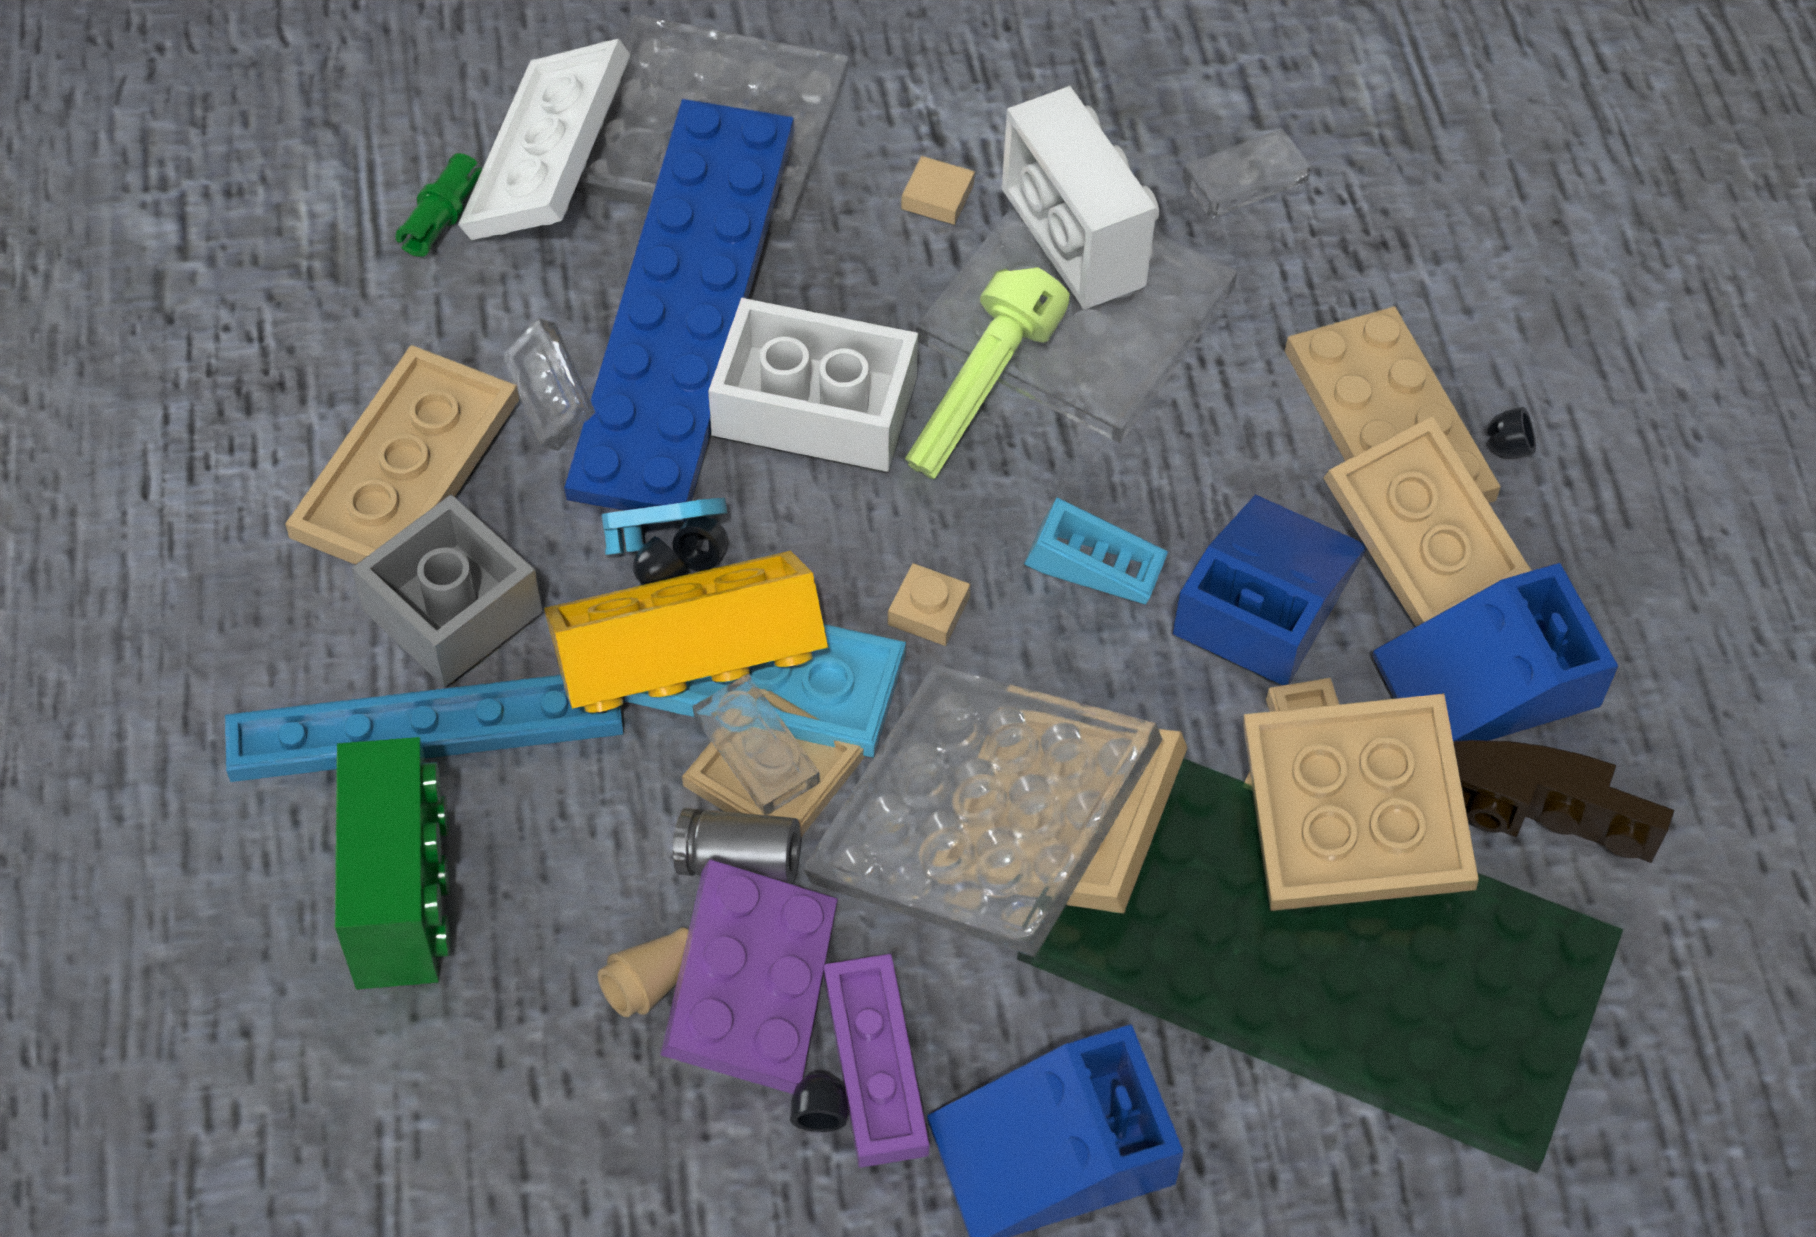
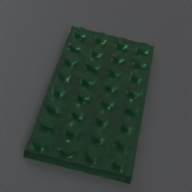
M1183 758L1124 914L1040 901L1018 946L1017 960L1538 1173L1548 1150L1624 929L1480 873H1477L1479 879L1477 888L1472 891L1270 911L1252 786L1244 781Z

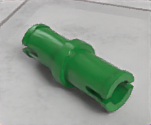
M463 153L452 155L447 166L436 181L422 188L416 198V208L395 233L397 243L403 242L408 234L411 235L401 247L404 251L416 257L426 256L444 228L457 222L463 212L462 203L475 187L482 172V168L479 167L474 170L471 176H468L473 167L478 163L475 159Z

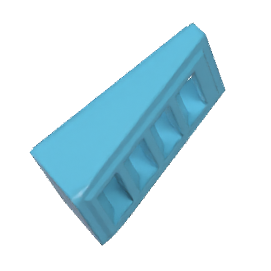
M1056 497L1039 527L1024 565L1059 579L1146 605L1168 551ZM1060 537L1068 540V543L1064 544L1056 539ZM1082 545L1092 547L1090 555L1079 551ZM1106 552L1117 555L1113 566L1103 563ZM1130 560L1141 563L1136 578L1125 573Z

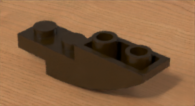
M1453 741L1467 819L1476 827L1493 833L1503 832L1517 838L1523 821L1527 817L1542 823L1544 827L1555 833L1563 835L1573 834L1603 845L1610 852L1618 856L1638 858L1649 863L1653 862L1668 832L1674 810L1610 787L1617 765L1583 754L1542 745L1511 741Z

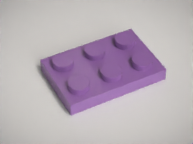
M709 859L701 873L661 1056L793 1094L796 1085L803 1078L823 976V964H825L837 898Z

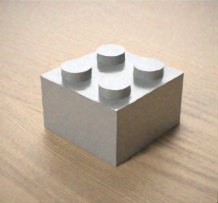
M452 494L351 568L362 610L444 688L542 613L535 569Z

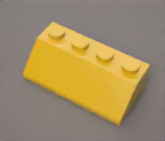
M792 551L544 608L567 698L572 709L584 706L585 712L589 713L616 708L623 704L622 697L648 691L650 697L673 695L687 688L686 681L711 676L714 682L736 680L750 673L749 666L774 661L777 667L799 665L813 658L812 651L828 648L813 572Z

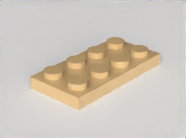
M1395 306L1287 337L1285 353L1345 461L1433 415L1488 503L1497 500L1501 488L1500 484Z
M410 345L285 523L289 538L355 565L446 497L451 494L454 497L456 496L518 403L517 385Z

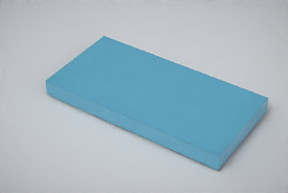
M824 624L828 648L812 651L813 658L805 663L788 667H777L774 661L749 666L750 673L736 680L714 682L711 676L686 681L687 688L673 695L650 697L648 691L624 696V701L726 724L729 719L737 718L743 720V727L830 747H835L834 740L854 744L864 748L863 756L874 758L905 659L906 642ZM754 689H764L772 691L817 719L782 712L763 700L757 706L743 702Z

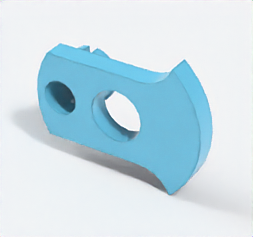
M701 499L601 514L606 544L605 555L625 553L622 528H624L626 551H639L645 545V543L643 544L641 526L727 514L726 499Z

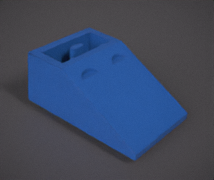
M1255 494L1210 543L1180 591L1173 635L1282 686L1289 685L1367 548L1363 542Z
M1560 563L1502 579L1373 650L1372 654L1394 699L1437 694L1445 695L1453 741H1490L1599 708L1604 701L1618 668L1617 662Z
M1132 1024L1064 1044L927 1115L930 1130L969 1237H1012L1176 1185L1184 1154Z

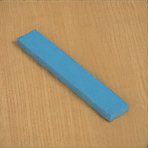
M561 675L226 714V772L230 782L335 770L337 769V743L420 737L426 759L623 735L621 708L618 706L607 711L595 713L585 712L584 706L572 709Z

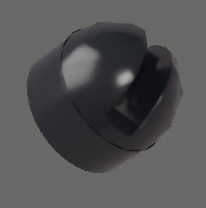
M1525 407L1506 410L1496 415L1488 424L1487 433L1491 436L1488 440L1489 447L1496 454L1505 458H1518L1535 453L1534 429Z
M696 517L686 521L673 538L672 546L673 551L687 568L695 571H705L717 564L725 552L728 539L725 529L716 519ZM704 536L708 539V551L701 550Z
M656 536L652 537L639 550L633 562V573L641 585L689 573L687 567L677 554Z
M813 1073L805 1077L796 1085L791 1098V1124L799 1129L811 1132H830L843 1128L847 1124L848 1105L844 1087L837 1080L831 1079L826 1074Z

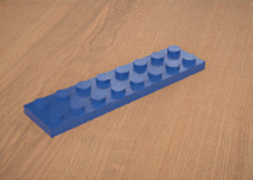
M682 99L564 486L568 501L624 511L692 501L711 434L708 391L741 298L748 299L795 132L794 117Z

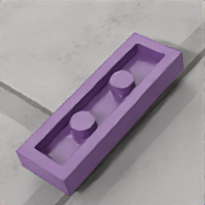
M892 954L823 964L824 982L843 1085L848 1101L847 1107L858 1167L862 1168L928 1157L929 1141Z

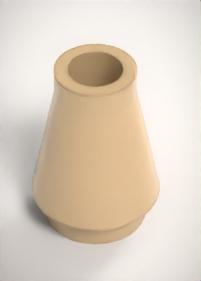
M681 927L669 935L609 955L607 965L598 971V982L605 998L617 1013L623 1017H629L636 1012L645 1015L677 984L688 929Z

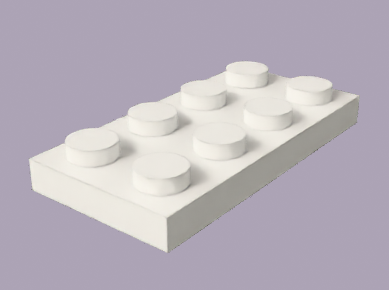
M619 38L530 61L458 224L471 240L494 235H505L517 230L551 225L562 221L631 56Z

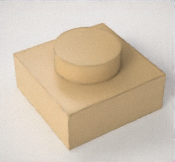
M912 563L888 610V625L946 646L970 598L971 584Z

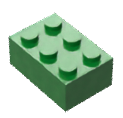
M420 737L337 743L335 930L356 990L439 983L438 957L450 956L449 921L447 915H442L441 896L449 895L450 891L449 866L447 855H441L440 837L448 836L449 834L448 805L446 796H441L438 763H426Z

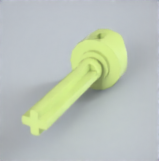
M1035 267L1014 271L1002 269L994 273L980 296V303L994 319L988 325L981 339L905 457V460L909 462L908 465L916 472H922L930 479L936 478L1018 348L1022 337L1044 343L1049 341L1066 313L1070 293L1057 279L1046 271ZM1041 295L1048 297L1043 305L1039 299Z

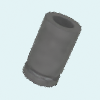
M683 808L678 816L673 835L672 854L674 869L678 875L693 876L696 873L701 876L703 868L711 859L792 884L799 862L800 825L797 818L705 810L701 813L699 809Z

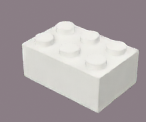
M1071 86L1007 108L1002 190L1082 308L1085 310L1145 287L1149 262L1153 258L1152 240L1155 220L1159 217L1158 203L1151 189L1147 186H1141L1129 169L1128 160L1123 150L1118 145L1113 146L1103 133L1093 108L1089 105L1084 106Z
M741 298L708 391L711 435L889 472L917 379L918 333Z

